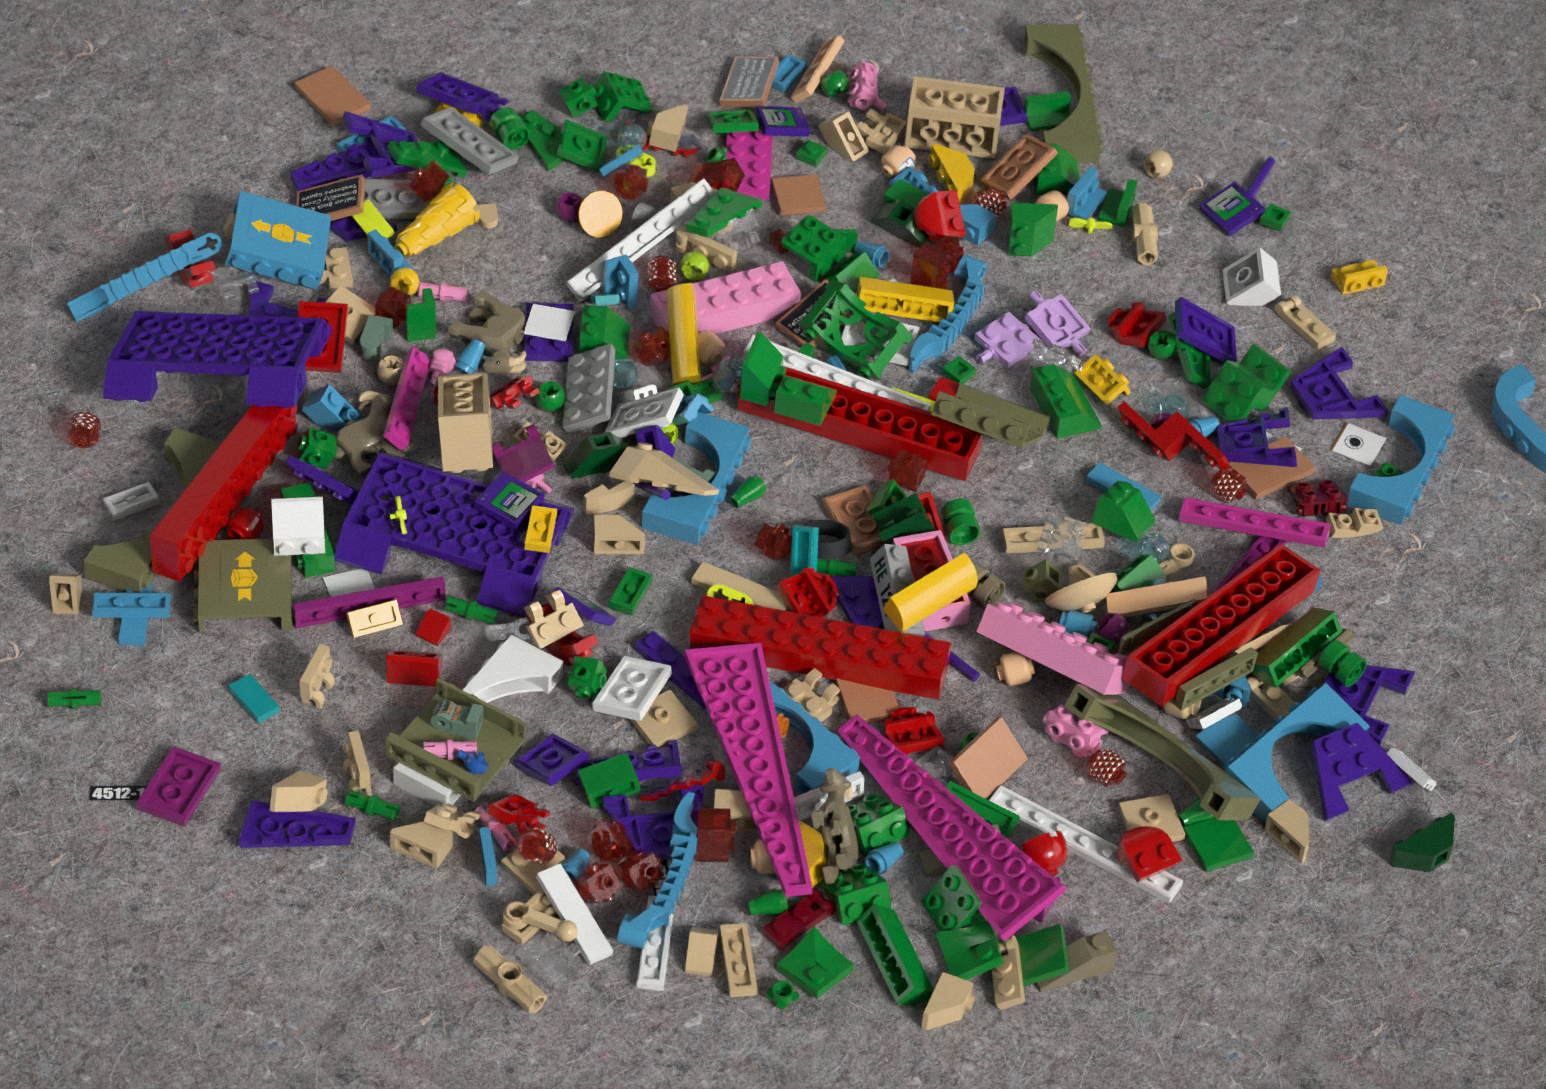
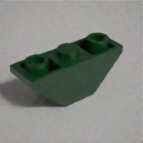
M900 200L884 203L871 220L873 224L927 252L937 242L928 239L929 235L924 230L918 229L914 217L915 208Z
M611 432L587 436L564 460V467L571 479L607 473L612 470L626 448L633 446Z
M1451 812L1443 818L1438 817L1428 827L1420 828L1408 839L1395 843L1391 849L1392 853L1389 864L1397 868L1431 872L1449 861L1454 842L1455 815Z

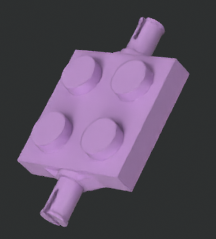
M1038 290L1033 291L1029 297L1037 304V307L1026 314L1025 320L1053 353L1064 347L1072 346L1079 356L1083 355L1087 349L1081 344L1079 339L1087 335L1091 328L1062 294L1053 299L1045 300Z
M1007 312L975 333L974 340L984 349L983 352L976 355V360L983 364L988 359L993 358L1008 369L1039 348L1042 340L1032 332L1033 328L1028 322L1024 324L1010 312Z

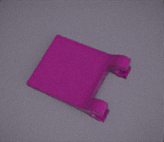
M534 423L525 427L530 436L529 439L506 450H503L499 441L492 444L493 453L502 472L504 471L522 482H526L555 467Z

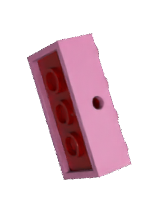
M941 530L893 538L892 545L906 546L914 583L953 560ZM967 593L923 619L924 630L931 631L968 624L971 602Z

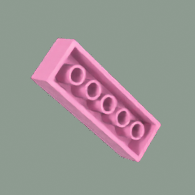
M783 261L692 284L695 289L698 331L711 330L715 334L781 318L798 304L801 298V292ZM667 290L651 294L650 316L666 346H670Z
M998 601V604H987L977 629L978 633L1104 695L1126 694L1130 684L1122 679L1127 656L1119 653L1113 655L1107 652L1109 648L1102 644L1094 643L1093 645L1086 642L1087 637L1075 632L1070 634L1065 631L1066 627L1055 622L1049 624L1044 621V616L1035 612H1030L1029 614L1023 611L1024 607L1014 602L1007 604Z

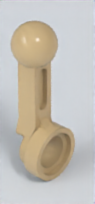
M1175 544L1170 549L1169 559L1159 565L1167 576L1173 572H1178L1180 568H1186L1192 564L1195 552L1186 544Z
M512 902L503 911V922L511 929H522L529 923L556 934L564 942L574 940L578 933L574 922L570 920L561 921L534 910L529 905L526 906L521 902ZM519 910L524 915L517 918L513 917L510 912Z

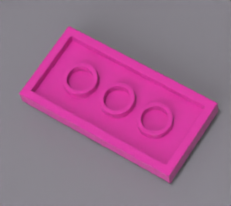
M763 130L727 133L724 189H730L731 191L762 200H769L773 135H765Z

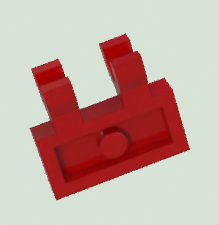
M532 376L516 377L489 395L490 408L495 407L498 410L507 406L510 409H515L521 405V402L514 398L520 397L523 394L527 397H533L538 394V388L531 386L533 384Z
M513 794L492 803L488 814L495 817L496 821L501 824H516L519 834L528 838L532 836L533 831H528L526 822L530 824L532 829L539 828L538 831L542 832L540 829L545 830L546 825L539 822L538 816L546 818L549 816L550 811L543 808L539 809L537 808L538 804L518 794Z

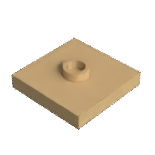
M341 285L325 302L348 304L345 341L351 345L362 335L369 314L379 316L380 310Z
M671 690L656 697L641 721L630 719L649 745L656 744L657 748L668 744V741L677 740L698 730V723Z
M1169 794L1119 803L1118 809L1127 831L1137 827L1152 826L1166 832L1172 842L1184 840L1185 832Z

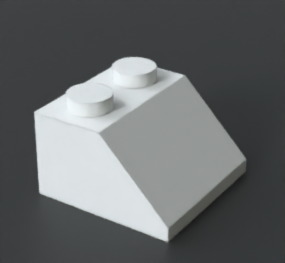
M1260 247L1223 269L1226 303L1229 305L1263 306L1281 295L1277 262Z
M323 497L271 499L274 556L325 553Z

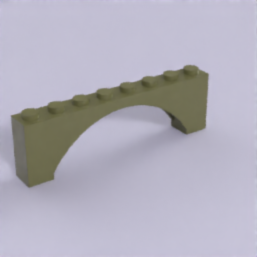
M1026 24L1024 35L1026 56H1033L1059 71L1072 85L1078 99L1076 109L1063 123L1050 131L1043 132L1042 142L1058 144L1073 156L1078 163H1098L1099 153H1103L1104 146L1103 140H1099L1101 127L1100 124L1096 123L1098 121V110L1094 109L1095 94L1091 93L1092 78H1088L1090 66L1089 63L1085 62L1087 61V49L1083 48L1084 33H1080L1079 24Z
M175 427L164 443L165 461L170 462L178 472L182 480L184 492L222 443ZM154 529L128 541L105 546L95 544L83 561L85 579L124 592L129 589L140 593L143 588L148 589L155 575L152 571L150 535Z
M1076 684L1064 707L1080 719L1092 721L1094 724L1135 743L1162 760L1193 787L1201 800L1199 806L1218 820H1249L1261 800L1259 796L1118 694L1104 695L1086 685Z

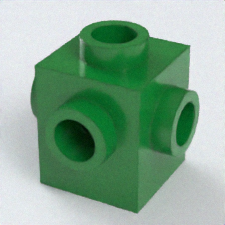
M583 77L559 89L574 118L598 105L594 99L597 93L591 83L587 85Z
M309 427L305 435H301L297 442L299 459L327 469L337 453L336 436Z
M575 656L572 670L568 672L567 683L579 698L589 699L590 697H597L606 684L607 669L600 659Z

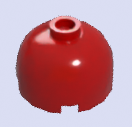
M1056 831L1057 836L1051 837L1048 832L1021 844L1023 847L1021 851L1053 877L1059 874L1058 869L1065 864L1068 857L1067 843L1061 831Z

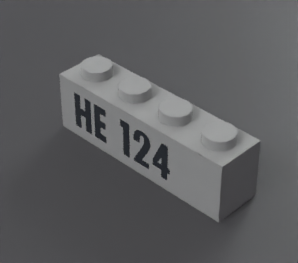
M884 544L870 558L884 628L885 630L900 632L883 608L891 596L910 586L914 581L906 546ZM923 621L918 622L902 633L924 637Z

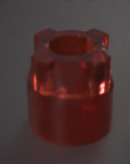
M778 228L769 233V243L778 252L783 254L789 251L781 244L782 238L787 234L781 228Z

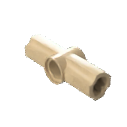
M1138 203L1132 207L1131 211L1133 222L1132 244L1136 245L1137 261L1141 262L1142 265L1149 266L1158 259L1157 224H1154L1152 207L1148 206L1147 203Z
M484 946L474 957V964L498 985L500 994L513 998L528 1013H536L542 1008V1005L547 1000V995L523 974L522 967L518 963L508 961L492 946Z

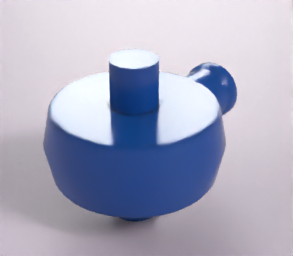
M460 749L457 754L458 758L464 760V765L469 769L467 772L474 774V772L484 774L489 766L487 760L484 759L485 754L482 752L478 754L470 752L467 754Z

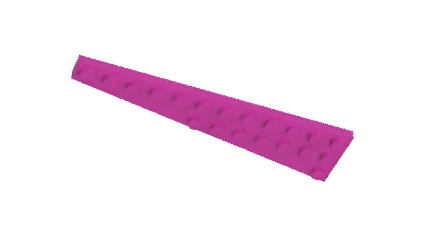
M761 643L685 650L684 657L785 897L812 894V882Z
M858 714L837 730L850 748L857 752L862 763L892 801L904 808L907 820L948 870L951 865L958 866L982 901L978 909L1004 941L1067 890L1062 883L1035 863L1009 839L1000 834L992 825L986 822L945 786L930 776L922 767L912 761L910 757L901 752Z

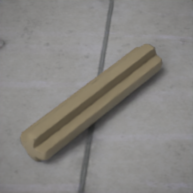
M1343 628L1342 633L1334 640L1338 639L1345 645H1348L1353 641L1354 635L1350 629ZM1326 647L1297 670L1301 678H1308L1320 668L1318 661Z

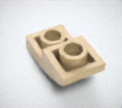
M528 421L513 436L511 442L518 444L530 438L525 428L531 425ZM538 430L554 462L568 447V444L550 431L544 434Z
M624 481L616 484L610 490L603 484L589 490L583 495V513L585 515L605 513L634 502L635 484Z
M1354 508L1352 514L1329 513L1325 519L1326 523H1330L1332 538L1364 536L1382 531L1383 529L1377 509Z

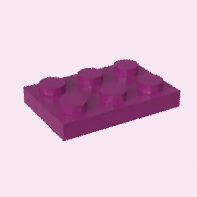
M173 746L137 801V810L185 827L221 771V763Z

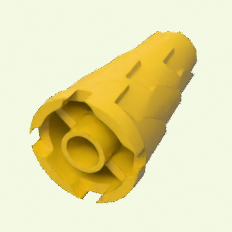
M451 182L443 187L441 192L416 219L397 236L394 247L395 250L401 253L402 257L416 256L429 246H434L448 236H453L479 220L480 211L474 212L473 209L477 203L463 186L456 184L453 187L454 182Z

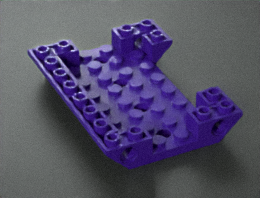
M135 311L107 360L103 398L115 401H151L158 389L156 371H165L166 373L188 372L190 374L212 373L214 375L236 374L237 376L249 375L246 396L247 405H256L257 407H295L307 383L305 364L309 357L321 355L332 333V327L323 318Z
M379 453L343 523L334 559L337 562L382 575L390 559L391 544L480 570L485 572L477 604L525 618L526 611L524 607L531 604L542 582L543 567L550 553L524 550L525 542L522 540L527 535L530 515L515 530L474 507V501L491 483L458 473L443 472L441 468L391 453ZM383 496H388L391 499L384 501L379 498ZM396 496L401 497L402 509L406 511L407 519L404 522L407 534H402L400 521H397V518L390 519V514H396L397 511ZM544 499L538 506L557 509L550 548L551 552L553 545H559L574 513V508ZM430 510H435V511H437L438 513H437V514H434V515H431V514H428L427 512L430 511ZM477 524H482L486 527L483 529H478L474 526H476Z

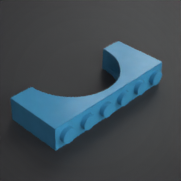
M1400 394L1392 409L1388 426L1401 432L1413 442L1419 451L1421 462L1411 471L1391 477L1370 476L1358 472L1350 487L1349 502L1346 505L1354 508L1377 509L1380 518L1402 525L1405 517L1410 518L1415 506L1413 502L1419 501L1423 491L1422 485L1427 486L1431 476L1429 471L1430 469L1435 470L1440 458L1438 454L1443 455L1448 443L1446 439H1451L1456 428V425L1452 424L1454 414Z
M698 412L695 420L686 426L685 444L703 452L713 462L718 473L711 485L719 489L718 495L705 496L691 494L683 497H670L667 500L651 495L642 512V528L698 545L702 536L706 537L709 531L710 520H714L717 515L719 502L723 503L726 497L727 485L731 486L734 481L735 469H740L742 465L744 451L748 452L750 449L752 438H749V427Z
M769 680L775 712L783 714L784 717L789 719V726L793 727L805 738L811 750L809 761L796 773L795 790L801 795L823 786L826 769L834 768L841 772L844 777L857 773L860 760L857 752L845 745L835 733H831L825 728L819 719L812 717L804 710L800 703L792 700L782 688L777 687Z
M1326 683L1319 689L1316 687L1311 689L1304 697L1306 700L1303 703L1297 701L1289 709L1288 712L1290 714L1287 717L1282 714L1272 724L1274 727L1272 730L1269 731L1267 728L1263 730L1256 738L1258 742L1254 745L1251 742L1248 743L1240 751L1241 756L1238 759L1233 756L1223 766L1228 775L1261 798L1253 813L1263 823L1266 822L1269 813L1281 806L1289 798L1279 785L1272 768V749L1277 740L1296 733L1323 737L1357 722L1365 731L1370 727Z

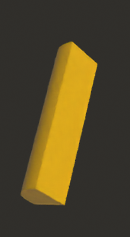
M859 277L857 296L866 303L864 308L870 312L876 313L878 311L881 314L940 322L942 319L946 320L948 314L953 311L954 298L952 290Z
M692 283L680 284L666 291L673 385L681 384L688 380L691 383L701 382L695 289Z
M963 553L891 596L883 610L902 633L976 588L978 582L976 569L968 555Z

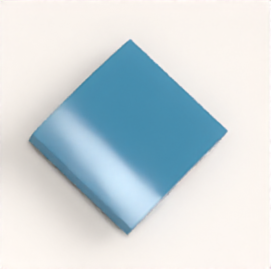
M1233 714L1196 735V741L1224 766L1233 756L1238 759L1241 756L1240 751L1248 743L1251 742L1254 745L1258 742L1256 740L1258 735L1237 714Z

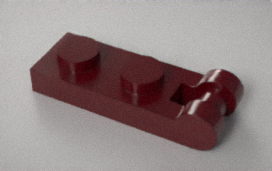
M815 888L812 890V894H808L800 902L763 926L762 935L780 951L829 917L834 912L836 905L830 900H825L823 893ZM815 905L819 908L816 911L812 909Z

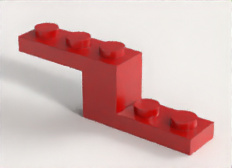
M1125 401L1117 407L1121 414L1119 417L1120 421L1127 428L1132 426L1136 430V436L1143 443L1148 441L1152 445L1150 447L1151 450L1159 458L1164 456L1170 462L1189 445L1196 453L1199 451L1205 455L1203 457L1204 460L1212 468L1216 466L1223 472L1230 466L1225 455L1178 411L1155 430Z

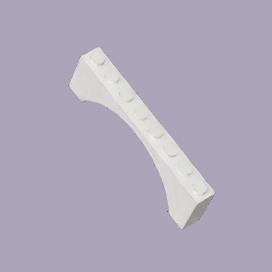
M511 635L505 642L499 644L496 653L490 659L487 658L484 661L481 670L476 675L470 677L463 691L477 696L486 703L516 693L543 691L549 694L562 679L563 661ZM397 761L393 766L394 785L433 806L442 805V803L453 805L461 796Z

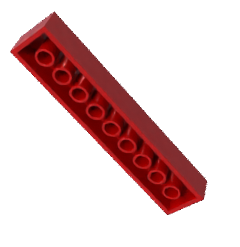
M786 367L785 376L795 377L837 390L821 426L775 413L774 397L771 398L768 406L740 399L741 386L739 388L737 410L962 481L967 480L982 449L984 436L982 433L931 415L932 412Z
M297 404L295 407L281 408L280 406L257 407L256 405H252L151 533L153 573L180 582L185 574L191 571L198 557L203 556L206 543L215 540L221 527L227 524L229 517L234 511L238 510L244 497L251 493L254 484L261 480L267 467L273 464L275 457L280 451L284 450L290 437L296 434L298 429V423L296 422Z
M1280 544L1127 656L1122 679L1160 706H1163L1177 695L1180 685L1218 665L1315 591L1321 570L1283 544Z
M704 595L701 597L690 630V649L761 643L765 664L769 668L808 675L815 668L822 674L821 678L840 679L936 700L940 699L950 663L951 642Z

